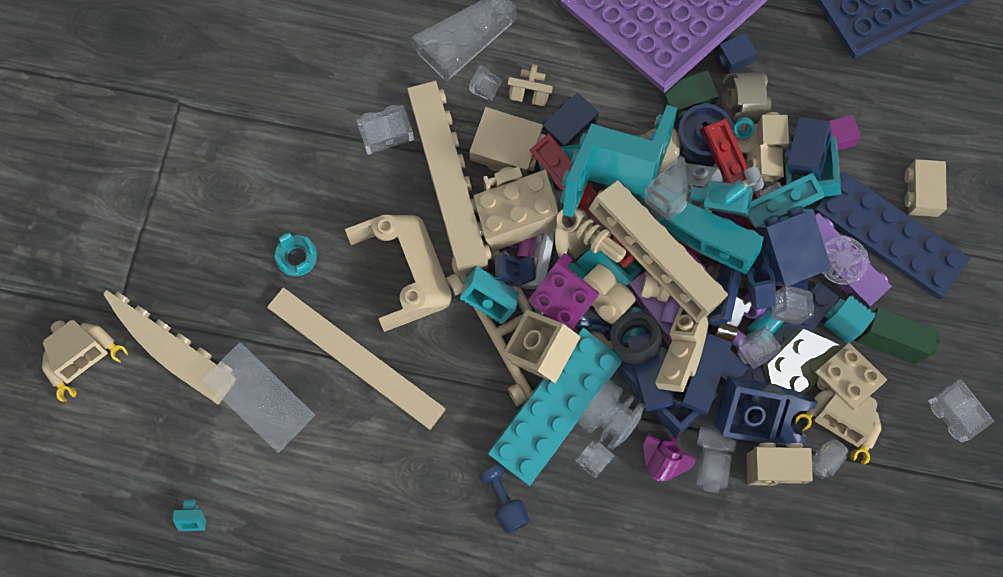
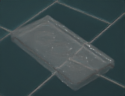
M241 342L202 379L277 453L315 416Z

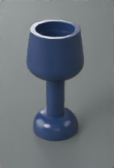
M500 464L482 472L478 478L484 484H491L501 504L495 511V518L504 532L510 534L529 524L530 520L524 503L518 499L510 500L500 480L504 474L503 466Z

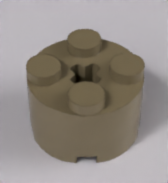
M729 73L724 77L722 85L727 86L726 92H721L722 109L731 117L733 123L741 117H748L753 122H759L761 116L771 110V99L769 96L767 97L766 90L768 79L765 73Z

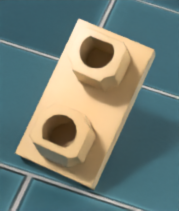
M532 64L531 71L522 69L520 74L521 77L529 78V81L509 77V99L523 102L525 89L534 91L532 104L545 107L549 94L552 95L553 86L535 83V79L544 81L546 74L537 72L538 65Z

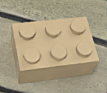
M546 169L474 195L485 240L493 251L556 230V219L561 209L553 182Z

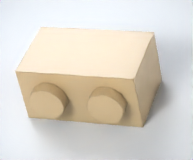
M915 159L906 168L904 175L905 182L908 183V191L905 195V206H908V215L939 217L947 209L946 161Z

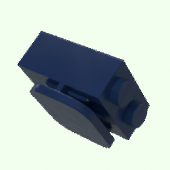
M802 206L788 209L786 211L787 215L779 217V215L770 216L763 220L764 224L756 226V233L763 237L761 249L768 255L769 267L775 274L776 286L787 287L832 269L813 209H802Z

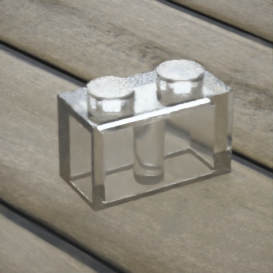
M391 105L386 107L384 111L378 113L369 112L356 119L367 155L414 140L413 131L404 105Z
M961 379L951 383L928 400L932 405L931 410L938 418L943 419L948 426L951 436L961 443L971 440L995 422Z

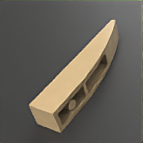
M106 290L104 296L118 318L153 358L175 376L216 404L221 402L236 381V378L231 375L233 369L221 361L216 365L210 360L211 354L200 347L197 351L189 346L191 341L180 333L175 337L168 332L171 328L158 319L154 323L148 318L150 316L149 312L138 305L135 309L129 306L130 300L118 291L113 295Z

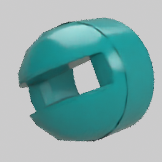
M741 117L735 122L734 133L738 138L748 139L754 134L755 125L752 119ZM747 123L745 131H740L742 124Z

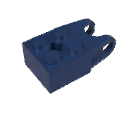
M661 347L659 351L662 364L668 352L664 347ZM622 362L618 367L620 375L639 401L645 406L635 368ZM689 376L683 392L670 390L673 405L650 411L675 438L702 415L700 412L681 405L691 376ZM715 393L714 398H713V400H712L711 406L713 405V403L715 402L716 398L718 397V395H717L716 393ZM680 396L682 397V401H677L674 399V397L678 398Z
M728 376L714 425L724 437L758 443L802 444L806 442L807 435H805L804 431L790 425L791 419L799 411L815 409L818 402L811 396L777 384Z

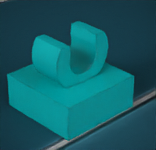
M195 499L184 500L183 510H174L173 522L178 531L205 530L206 519L201 509L199 510V506L195 505Z

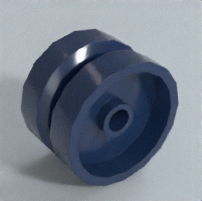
M700 104L693 106L685 112L677 129L681 145L679 156L685 162L702 166L716 164L701 129L726 118L734 135L732 119L725 110L716 105Z

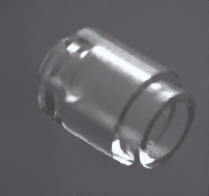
M710 424L708 427L701 425L696 445L702 447V450L727 457L728 452H734L737 439L722 436L716 426Z
M835 439L824 442L812 458V472L822 479L825 477L832 478L847 459L848 449Z

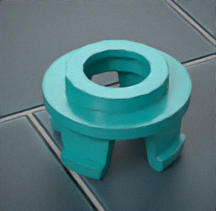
M286 233L278 239L279 245L276 248L274 259L283 273L289 276H302L314 267L317 260V251L307 236ZM293 249H301L306 254L305 261L297 266H293L288 262V254Z

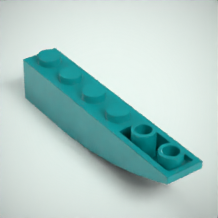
M654 186L649 197L631 192L634 198L642 206L646 207L649 213L675 239L739 272L747 274L761 251L763 237L755 231L745 229L734 224L729 219H723L712 214L705 208H699L690 204L681 197H675L664 192L660 187Z

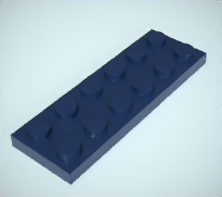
M843 171L840 175L842 195L824 197L814 213H819L822 217L828 218L834 227L935 297L942 299L964 269L970 257Z

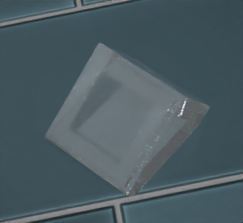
M479 65L469 84V92L492 101L502 79L484 66Z

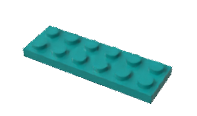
M581 328L577 334L580 336V339L556 383L543 378L487 452V454L529 486L623 362L614 351L585 328Z

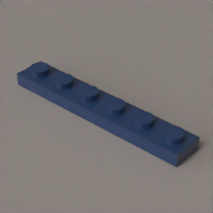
M818 281L742 378L768 383L764 373L763 362L798 328L812 332L839 296Z

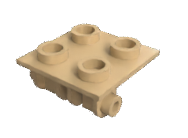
M850 343L815 372L819 376L818 388L823 391L831 388L853 410L887 381Z

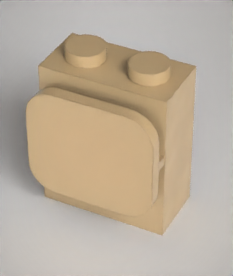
M485 107L470 149V161L486 165L494 172H498L505 167H519L522 177H526L529 170L534 172L537 164V159L529 150L546 136L542 134L543 125Z

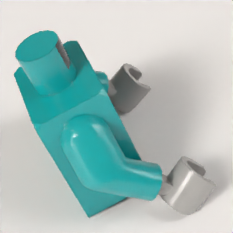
M751 167L744 171L746 177L744 181L738 180L734 184L709 181L707 187L693 185L690 200L703 202L705 209L748 217L753 192L762 189L764 182L759 168Z

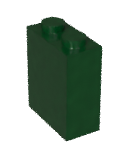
M880 307L872 312L875 313L874 319L856 340L860 344L913 365L934 355L940 343L937 340L938 330Z

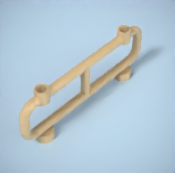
M482 240L483 245L488 244L486 240ZM489 245L492 261L495 265V255L500 254V251H493ZM506 250L503 251V252H501V253H505V254L509 255ZM453 257L452 268L455 274L447 277L446 280L452 293L456 296L462 292L467 275H458ZM507 284L519 292L517 303L524 314L526 310L534 312L520 286L515 287ZM474 308L516 382L515 385L508 388V392L514 404L518 407L526 402L533 391L520 368L502 356L507 347L502 336L515 330L524 314L496 327L491 316H487L486 313L483 314L482 311H478V308Z

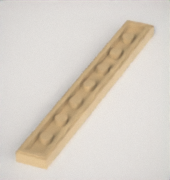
M284 287L268 305L267 308L427 429L431 430L446 409Z

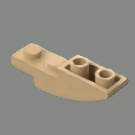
M680 305L669 333L672 342L655 382L658 389L683 392L689 376H695L706 338L709 314L697 323Z

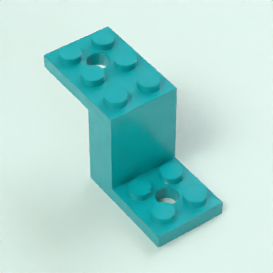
M667 105L664 114L658 115L654 128L657 131L655 133L651 132L649 140L591 124L588 133H583L581 136L579 152L575 151L572 156L571 171L566 170L562 180V185L566 186L560 199V203H564L563 215L574 216L589 180L611 186L618 180L630 192L649 197L670 145L677 108Z

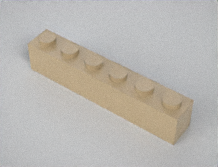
M618 180L596 196L589 210L697 323L718 307L728 296L722 286L704 270L700 263L692 258L683 245L679 244L668 233L667 229L649 213L648 209L642 206Z

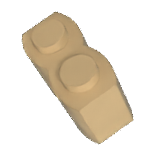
M598 264L583 279L599 292L592 306H594L599 316L610 324L617 321L636 301L633 293L625 285L617 282L613 273L601 264Z

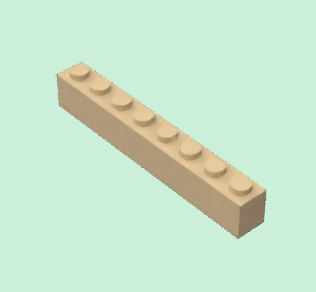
M436 81L407 88L458 275L470 274L475 266L482 270L489 269L488 260L492 259L488 244L483 245L481 237L484 236L481 221H476L475 214L478 213L475 199H470L468 191H472L471 183L468 176H463L462 169H465V163L462 154L457 155L455 147L459 146L456 132L451 133L449 125H453L450 111H445L443 104L447 103L444 90L438 89Z

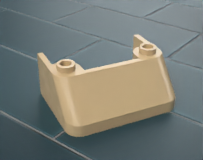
M382 215L345 229L351 245L375 236L382 241L398 238L414 277L415 283L406 286L400 293V302L403 309L379 318L384 332L441 311L450 305L452 300L450 288L424 222L420 217L415 215Z

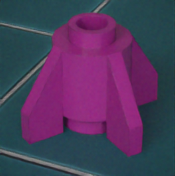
M649 434L644 441L643 448L646 468L649 475L656 481H668L690 470L696 461L695 457L685 452L681 457L682 450L676 445L677 438L673 435L670 441H663L662 444H659V439Z

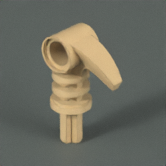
M563 209L558 213L555 245L559 257L564 253L567 254L569 240L572 236H575L579 240L584 238V244H591V251L594 253L602 251L615 262H620L624 258L626 250L610 239L611 232L604 229L601 231L600 225L594 226V221L592 219L588 220L584 210L576 209L574 213L576 218L574 226L570 225L569 216L563 215Z

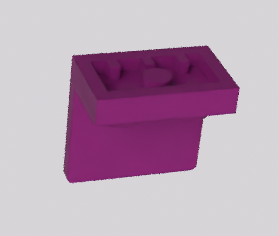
M564 253L529 298L528 302L550 319L563 323L572 330L596 300L599 292L570 271L571 269L567 266L572 258Z

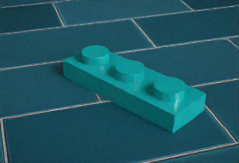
M811 173L752 201L747 219L753 230H756V226L764 224L763 220L774 215L782 217L787 215L786 211L797 206H802L803 208L824 198L825 194L815 175Z

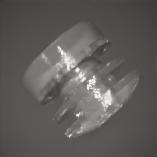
M609 379L583 412L577 424L590 434L599 426L602 427L604 430L599 441L603 442L610 433L614 438L608 447L614 450L616 446L628 438L639 423L645 405L640 402L634 411L629 409L628 407L635 397L630 396L624 403H621L619 398L623 389Z

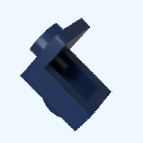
M505 253L495 255L496 280L515 287L535 280V257L529 255L522 259H517Z

